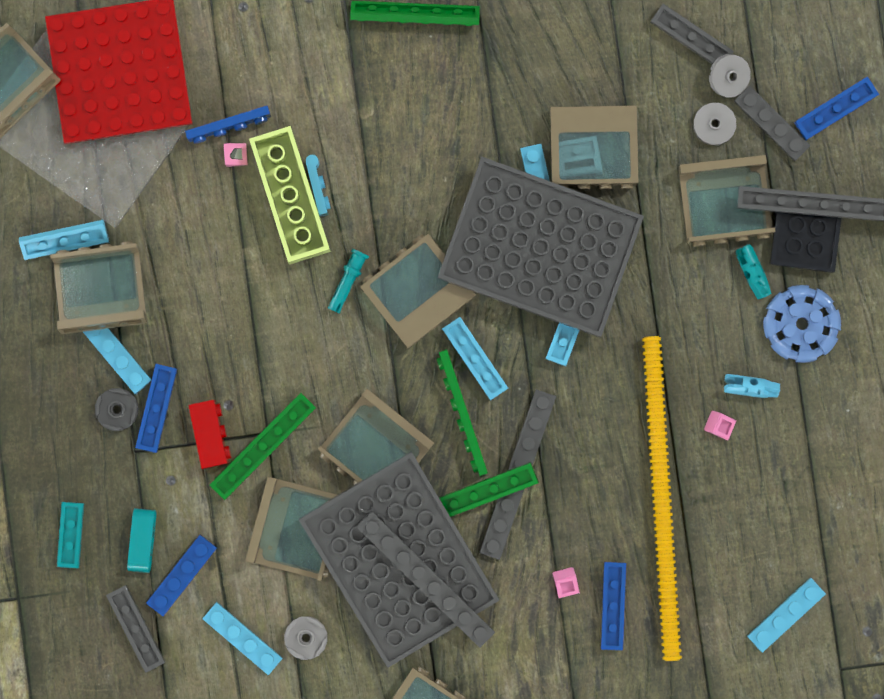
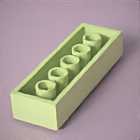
M291 126L250 138L251 147L288 263L294 264L331 252Z

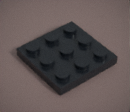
M776 212L770 265L835 273L842 218Z

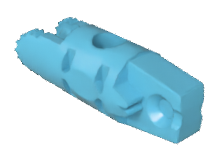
M733 374L725 375L727 383L724 386L725 393L759 398H777L779 396L780 383L762 378Z

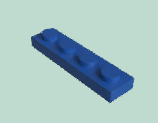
M867 76L798 119L794 124L806 141L872 100L879 93Z
M264 106L187 130L185 133L189 142L197 144L206 141V137L212 135L214 137L226 135V131L235 129V131L247 128V124L253 122L256 125L268 121L267 118L271 117L268 106Z
M155 364L135 448L158 452L177 374L176 368Z
M200 534L146 604L161 616H164L212 556L217 547Z
M604 562L601 626L602 650H623L626 563Z

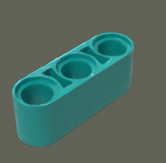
M138 508L133 510L127 563L128 571L150 573L156 526V510Z

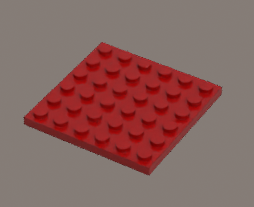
M148 0L45 16L53 72L61 79L55 86L64 144L193 125L174 0Z

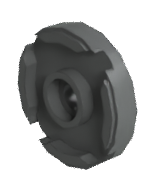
M111 388L98 397L95 404V415L104 428L112 431H122L129 428L136 421L138 403L129 391L121 388ZM115 406H120V413H114Z

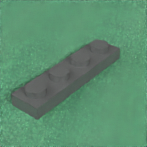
M665 4L661 5L650 22L711 64L717 58L725 54L732 55L734 52Z
M751 86L734 101L794 162L810 147Z
M127 585L107 594L106 597L145 673L164 664L165 660Z

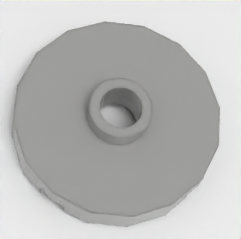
M725 54L717 58L711 66L709 82L711 88L717 94L724 97H736L747 88L750 81V68L742 57L734 54ZM733 73V78L730 80L729 76Z
M709 103L702 106L696 113L693 130L697 138L703 143L719 146L726 143L734 135L736 118L733 111L726 105ZM713 120L718 121L719 126L713 127L711 122Z
M303 616L293 620L288 625L284 634L286 648L294 657L301 660L313 659L319 656L325 649L328 641L324 625L318 619L310 616ZM303 634H308L310 636V640L308 642L303 641Z

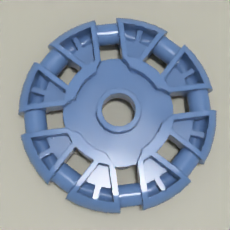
M808 285L791 286L787 288V291L776 294L766 308L768 312L763 320L764 333L766 338H769L772 349L785 359L791 358L799 363L812 362L817 360V357L828 354L838 340L836 338L838 331H841L839 310L835 309L834 301L831 297L818 288L816 290L809 288ZM806 296L813 298L812 304L804 302ZM792 298L795 304L788 307L786 300ZM823 307H825V309L828 312V315H826L825 317H823V314L820 311V309H822ZM776 312L782 314L780 321L775 320ZM799 318H804L807 321L808 326L805 330L797 328L796 321ZM824 327L830 328L828 335L822 334ZM779 331H782L785 336L782 340H779L776 335ZM816 341L818 347L812 350L809 344ZM792 344L799 346L798 352L791 350Z

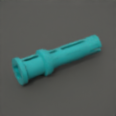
M353 248L347 265L343 267L345 272L327 307L339 314L356 277L362 274L361 269L365 260L370 257Z

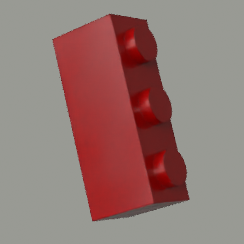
M209 400L188 405L201 469L229 464L228 459L231 458L229 446H225L224 442L227 432L225 425L220 423L219 417L223 416L220 403L216 404V400Z

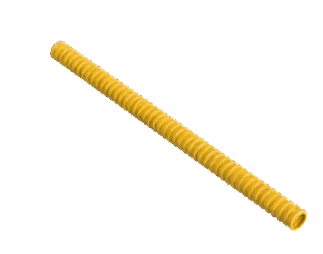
M649 336L642 338L644 342L642 348H645L643 362H646V365H644L646 379L644 380L647 382V385H645V389H647L645 395H648V399H646L648 406H646V409H649V412H647V416H649L647 422L650 424L647 427L650 429L648 433L650 439L648 442L651 443V446H649V449H651L649 456H652V460H650L652 466H650V469L653 471L651 473V476H653L651 483L654 486L651 489L654 490V493H652V497H654L652 503H655V507H653L655 514H653V517L656 518L654 520V524H656L654 530L657 533L654 536L657 537V541H655L657 548H655V551H658V554H656V558H658L656 564L659 565V568H657V571H659L657 578L660 580L658 581V585H660V588H658V592H660L658 598L661 599V602H659V605H661L659 612H662V615H660V619H662L660 625L663 626V629H661L663 636H661L663 643L661 645L664 646L662 650L664 656L662 659L665 661H677L682 659L679 653L682 650L679 648V645H681V642H679L681 635H678V632H680V628H678L680 622L677 621V618H679L677 614L679 608L676 607V604H678V601H676L678 597L676 591L678 589L675 587V584H677L675 580L677 574H674L676 560H673V557H675V553H673L675 547L672 545L674 543V540H672V536H674L672 530L674 527L671 526V523H673L671 519L673 513H670V509H672L670 502H672V499H669V496H671V492H669L671 486H669L668 482H671V480L668 479V475H670L668 469L670 466L667 465V462H669V459H667L669 452H666L668 438L665 437L667 435V432H665V428H667L665 421L667 419L664 418L666 414L664 408H666V405L663 404V401H665V398H663L665 391L662 390L664 388V384H662L664 378L661 375L664 374L661 371L663 367L661 361L663 358L660 357V354H662V351H660L662 344H659L661 337Z

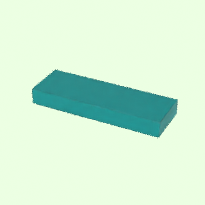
M62 502L57 567L80 568L84 503Z

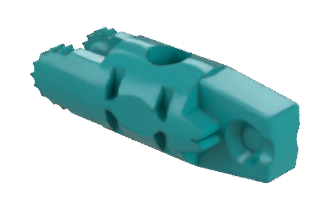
M747 244L743 248L737 249L736 257L757 299L759 300L772 294L767 277L754 248Z

